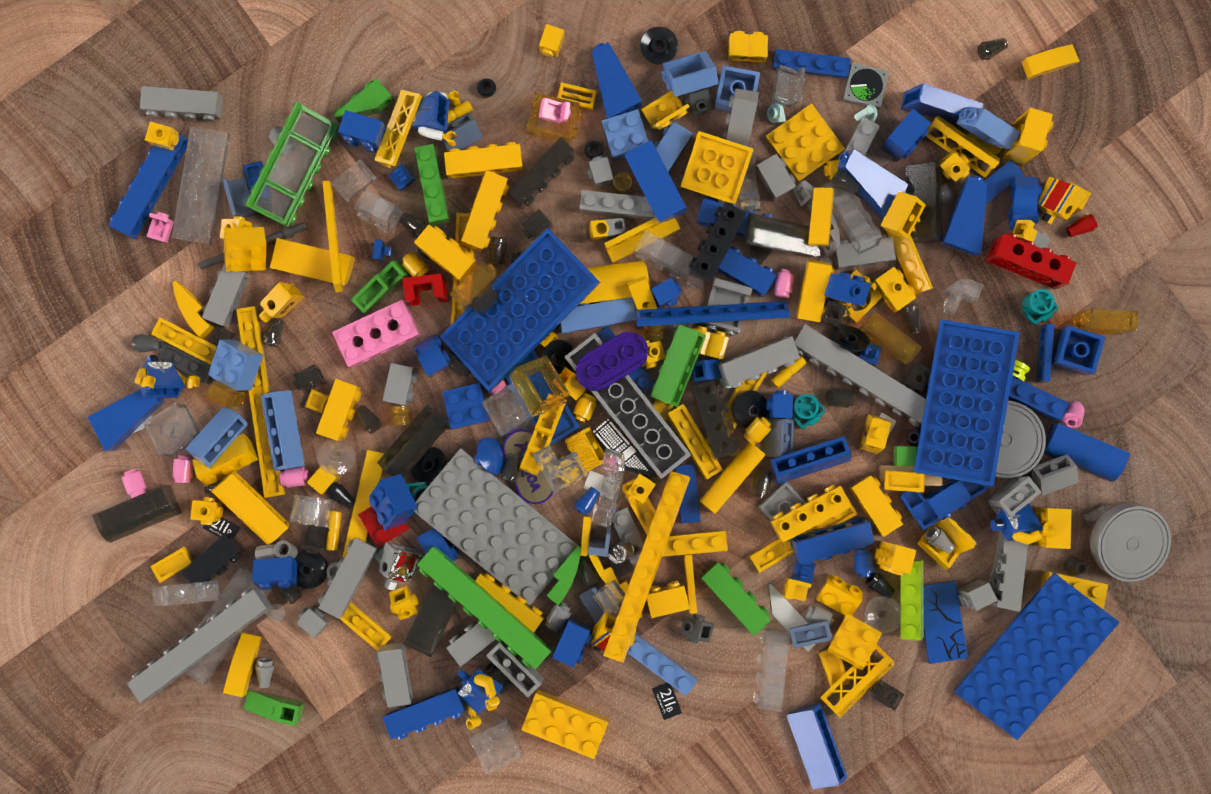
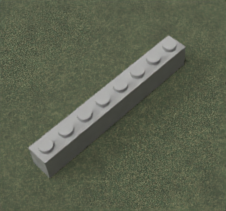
M806 324L802 326L794 339L799 355L803 356L805 354L810 357L809 361L817 366L821 364L826 367V371L829 374L842 377V381L849 386L855 385L860 388L858 391L867 397L869 395L876 398V403L883 407L889 406L892 408V413L899 417L905 416L913 426H921L926 401L924 397L848 350L839 347L835 342Z
M249 588L241 594V599L238 601L233 600L227 604L225 611L222 613L219 611L211 616L209 623L206 625L203 623L195 628L193 635H187L179 640L180 644L177 647H170L163 652L164 656L159 660L156 658L148 663L146 670H140L132 675V680L127 685L139 703L151 699L270 610L272 605L259 588L253 590Z

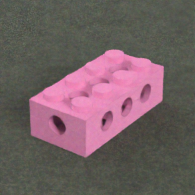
M404 300L393 303L332 332L346 364L350 368H355L421 337ZM397 321L398 328L392 331L391 324ZM376 330H380V337L374 339V332ZM359 338H363L362 346L357 347L356 341Z

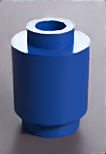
M871 549L855 550V573H859V577H871V573L875 572L874 556L871 554Z

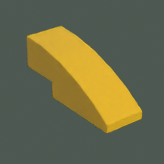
M1073 44L1027 57L1021 63L1028 80L1040 75L1044 76L1074 65L1080 61Z
M175 280L172 283L174 294L183 317L192 330L199 337L205 339L215 327L208 320L202 318L204 305L182 283Z
M244 632L241 634L223 693L238 697L247 695L250 677L254 672L262 636Z

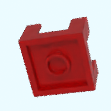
M441 273L402 278L405 302H409L410 306L420 305L419 290L429 291L432 288L434 297L439 298V302H449L446 278Z

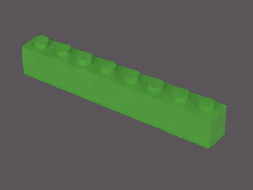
M433 546L417 564L420 567L419 571L424 576L433 578L435 586L440 590L445 589L449 593L448 597L455 603L459 601L464 606L463 610L468 615H474L479 619L478 623L484 629L489 628L494 632L492 636L499 642L504 641L508 645L507 649L516 656L518 654L523 658L522 662L531 669L533 667L536 670L552 651V648L436 546Z

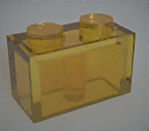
M214 380L205 398L225 408L237 410L238 407L240 408L243 405L246 393L241 390L236 391L220 381Z

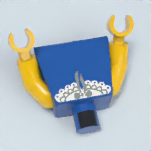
M150 355L146 358L147 362L138 370L134 380L137 385L141 386L143 398H178L184 387L190 389L193 386L199 387L200 377H184L175 369L173 363L159 362L157 355Z
M1030 503L1012 517H1008L1004 510L999 507L996 519L991 520L990 523L991 529L993 531L1001 530L1006 540L1017 541L1026 545L1043 539L1045 535L1049 538L1056 535V530L1052 529L1054 527L1052 522H1047L1042 527Z
M461 669L455 676V679L463 685L458 691V695L467 703L468 713L471 715V718L467 719L466 725L471 730L481 724V719L476 714L480 715L486 708L488 711L497 709L500 703L497 695L504 686L480 670H476L470 676Z

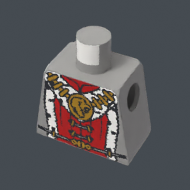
M386 542L379 566V572L387 578L384 587L395 590L398 581L409 583L419 568L417 564L424 555L416 548Z

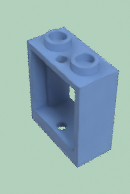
M706 51L662 63L664 71H661L663 82H666L668 91L671 90L674 97L719 84L716 66Z
M966 106L959 114V120L956 123L987 144L1005 149H1011L1020 131L983 108Z

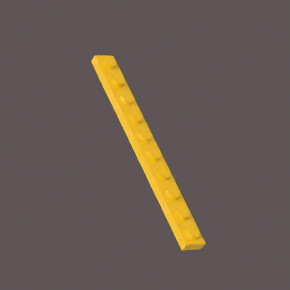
M256 306L239 308L236 311L241 343L263 354L252 390L248 391L264 498L285 495V488L280 482V472L282 470L274 471L261 400V395L270 393L258 309Z
M673 471L670 472L603 656L624 663L690 481L689 476Z

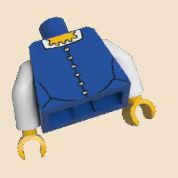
M438 91L429 92L421 99L410 128H414L422 136L439 141L444 139L449 146H455L456 142L450 140L451 138H457L455 132L449 131L446 134L443 132L447 131L449 100L453 106L459 105V93L451 91L449 95H446V93Z

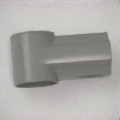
M282 540L275 544L257 546L255 558H295L298 550L294 544ZM288 547V552L284 555L283 551Z

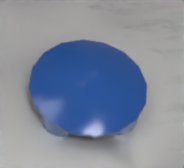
M491 437L481 439L477 445L475 462L478 465H482L486 471L493 475L501 473L506 467L502 445Z

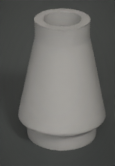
M934 526L925 535L929 544L943 550L947 554L951 553L955 548V545L941 528Z
M264 657L257 659L255 668L259 688L270 687L275 666L272 658Z

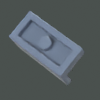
M468 112L448 123L447 131L443 132L444 134L449 131L455 132L457 138H451L450 140H454L456 145L449 146L446 140L442 139L447 150L454 148L462 150L482 139L483 136L473 116Z
M246 177L229 181L227 178L222 179L232 215L244 218L257 215L254 210L243 205L250 196Z
M767 419L771 423L770 428L772 430L763 439V453L766 454L764 457H780L793 453L794 420Z
M607 526L606 540L590 539L588 555L608 557L611 526Z
M596 585L579 595L595 623L599 621L605 612L614 616Z
M828 620L789 628L794 648L832 640Z

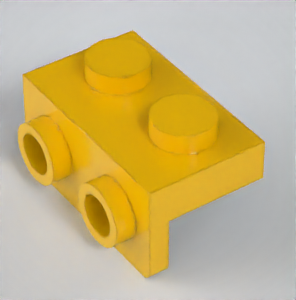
M828 574L826 583L818 593L816 600L845 616L847 613L852 616L862 602L863 591L855 585L846 583L838 576Z

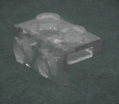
M782 65L777 67L771 102L790 109L801 102L803 98L802 87L806 80L804 67L797 71Z

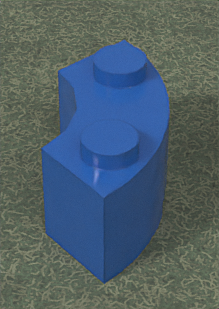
M1014 175L1009 196L1012 199V205L1008 209L1010 230H1014L1017 220H1031L1035 224L1038 223L1039 212H1037L1038 197L1041 195L1042 187L1039 185L1037 177Z
M434 334L413 346L428 377H432L450 366L448 361L451 360L446 350L443 351L441 348L444 344L438 335L434 336Z

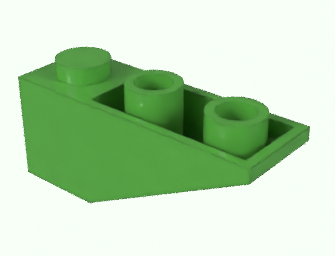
M376 78L374 81H369L365 85V89L360 93H355L345 106L341 105L333 116L338 122H341L345 110L364 116L381 113L395 100Z
M249 689L244 709L275 722L296 726L301 722L305 702Z

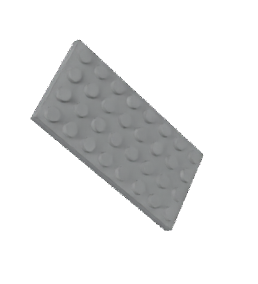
M462 448L457 451L415 501L418 508L414 512L514 594L525 599L529 606L553 579L555 572L578 546L577 543L496 476L486 471L482 465H478L475 459Z

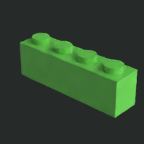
M433 144L416 147L414 149L429 223L432 226L451 223L436 148Z
M679 324L673 334L671 346L667 349L664 364L659 369L658 379L652 387L651 397L676 407L679 406L706 338L705 334Z
M716 561L700 576L701 579L755 636L771 621L768 617L770 615L769 611L763 605L759 607L755 603L757 598L750 591L746 593L741 588L744 584L737 577L733 579L730 576L729 572L731 570L724 562L719 564Z

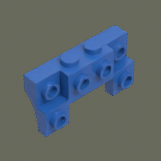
M952 479L923 497L921 492L904 491L898 496L907 511L915 519L919 528L925 530L939 520L951 517L952 512L956 509L961 510L968 506L969 501L989 488L985 485Z

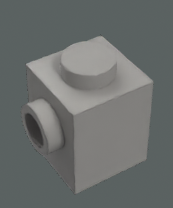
M598 156L593 158L589 162L590 168H587L589 180L593 179L595 188L614 183L608 157Z
M313 606L309 609L305 608L298 615L300 619L297 624L315 638L325 629L330 620L324 616L325 612Z

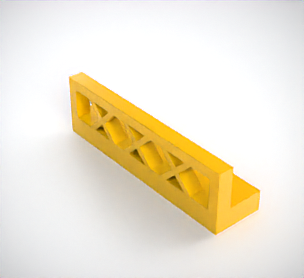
M401 90L374 159L382 166L387 168L396 166L422 99L420 94Z
M939 115L935 117L927 128L929 132L926 137L947 152L955 149L959 150L961 155L962 149H967L974 154V158H969L970 168L985 178L1000 162L998 156ZM935 127L943 133V136L935 137L929 132ZM946 138H951L957 142L959 147H949ZM977 160H982L990 166L984 171L978 167Z
M654 218L604 243V248L614 264L670 236L681 228L675 218L659 223L657 218Z
M877 644L872 654L877 650L884 657L879 663H871L870 656L868 663L865 665L868 666V673L865 676H857L858 668L852 666L820 697L839 719L895 665L893 660ZM845 680H854V687L851 690H843V682ZM832 693H840V701L833 706L827 698Z

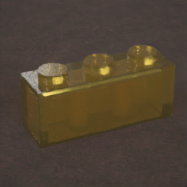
M876 312L868 318L860 329L904 364L911 363L922 348Z

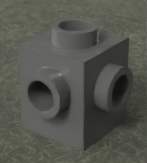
M704 88L687 93L684 101L685 105L688 104L690 106L687 109H690L693 115H700L711 110L710 103L713 102L711 91Z
M694 614L693 617L685 615L680 634L686 636L687 641L698 643L699 641L710 643L714 623L704 620L705 616Z

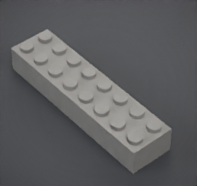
M594 333L567 354L565 359L576 372V366L580 358L602 345L603 342ZM629 375L603 390L591 391L660 479L691 456V453Z

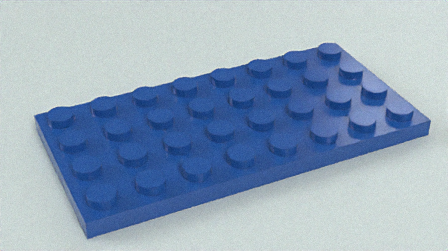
M547 228L440 338L480 383L491 392L601 282Z
M940 319L913 472L994 487L1020 332Z
M1053 572L957 685L954 693L1018 740L1120 622Z

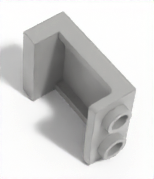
M715 278L707 306L748 303L753 288ZM743 320L707 322L702 324L706 325L705 328L716 331V329H721L727 335L735 336V334L740 333Z
M1015 477L985 501L995 514H998L999 507H1001L1008 517H1012L1042 492L1030 477Z

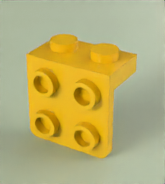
M672 91L642 108L641 112L651 129L657 128L660 130L671 124L670 119L676 120L687 114L686 109L690 106L688 104L683 106L678 96L674 97Z
M945 518L929 527L917 544L941 567L947 570L959 554L974 548L976 542L954 520ZM936 526L943 530L949 540L955 545L951 553L947 554L927 542L925 535L930 528Z

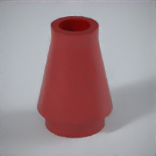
M1085 214L1072 225L1066 227V230L1072 238L1077 235L1093 232L1098 227V224L1092 214Z

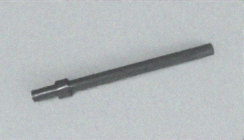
M306 222L292 227H284L282 231L266 236V245L275 242L277 238L283 239L286 237L288 239L295 236L294 234L308 229ZM224 253L199 262L200 269L202 270L225 261Z

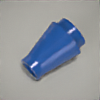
M591 486L588 491L575 501L574 508L585 516L591 513L600 492Z

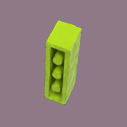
M914 559L911 574L904 572V575L901 576V639L921 641L924 637L923 559Z

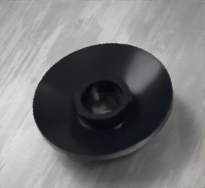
M653 27L646 31L641 39V52L645 59L653 64L669 62L677 53L678 40L675 34L668 28ZM661 45L662 50H657L655 47Z
M838 326L834 328L831 334L832 340L839 347L848 351H863L868 348L870 343L868 336L863 331L852 326Z
M553 340L544 348L542 355L543 366L547 373L557 378L565 367L571 371L573 370L565 359V356L573 350L568 342Z
M753 390L744 391L739 394L732 405V415L735 422L741 427L747 428L757 417L766 418L768 410H766L767 401L765 397ZM754 407L755 411L751 414V408Z
M429 447L419 452L411 466V473L414 479L418 482L427 483L433 481L445 467L446 458L444 453L436 447Z
M305 550L297 554L294 558L297 562V585L310 589L322 584L327 577L328 565L326 559L314 550ZM305 566L310 568L309 573L304 572Z

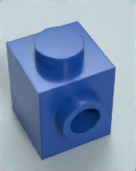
M720 360L696 362L692 370L693 383L721 379L722 376L717 363H720Z

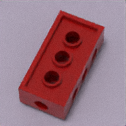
M1011 233L1002 234L992 240L985 258V262L1052 289L1068 285L1077 264L1069 256H1059L1054 254L1053 250L1049 248H1039L1035 246L1034 242L1019 240L1016 235Z

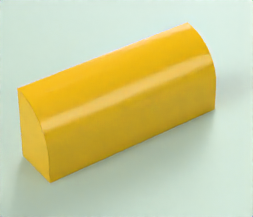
M277 238L270 268L333 283L329 250ZM339 253L342 284L345 286L350 279L355 257Z
M645 261L587 268L601 283L580 304L632 297L627 282L646 276L649 284Z
M748 442L698 501L712 513L716 514L766 454Z
M235 470L211 490L219 500L267 545L275 541L289 528V522Z

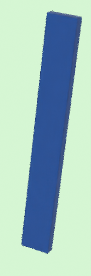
M786 301L643 309L634 310V317L637 327L789 318L790 311Z

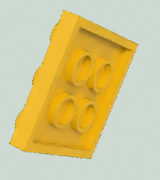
M812 103L765 136V139L779 158H783L787 169L798 183L845 150Z
M698 131L680 187L735 205L754 149Z

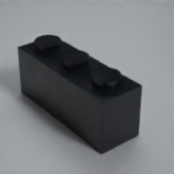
M224 533L181 574L195 590L202 588L205 590L213 584L212 579L217 575L221 576L228 570L226 566L231 562L235 563L242 557L241 553L245 549L231 533Z

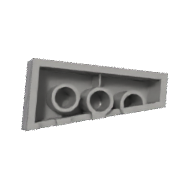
M1001 530L989 583L998 601L990 605L1020 612L1029 545L1006 540Z

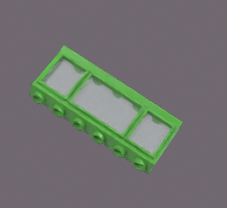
M299 102L293 103L291 114L285 119L284 123L286 124L282 132L278 134L277 142L273 150H270L267 156L268 160L265 166L261 168L260 176L256 184L252 186L247 202L243 203L244 206L286 227L294 223L297 216L295 212L298 207L301 208L305 201L303 197L305 191H309L314 181L311 179L314 173L317 174L322 166L320 161L323 156H327L330 150L328 145L331 139L334 140L339 131L337 130L338 124L303 106Z

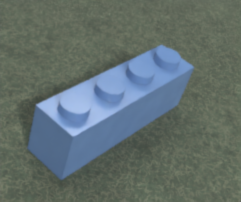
M632 297L612 301H599L595 304H579L558 325L560 334L633 322L635 321L634 310H636Z
M291 390L261 395L274 471L305 466Z
M638 633L635 634L634 644L629 647L627 653L687 696L698 681L697 677Z

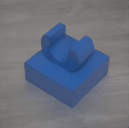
M404 164L388 175L400 191L415 181V178Z
M374 240L372 259L383 262L384 256L393 257V249L391 247H385V243L382 240Z
M869 343L868 348L860 351L858 357L876 366L882 347Z
M796 560L792 579L812 583L816 564L801 565Z

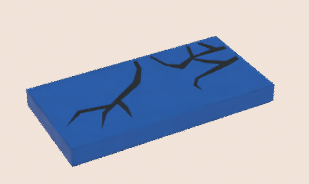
M956 581L924 585V640L929 664L968 658Z

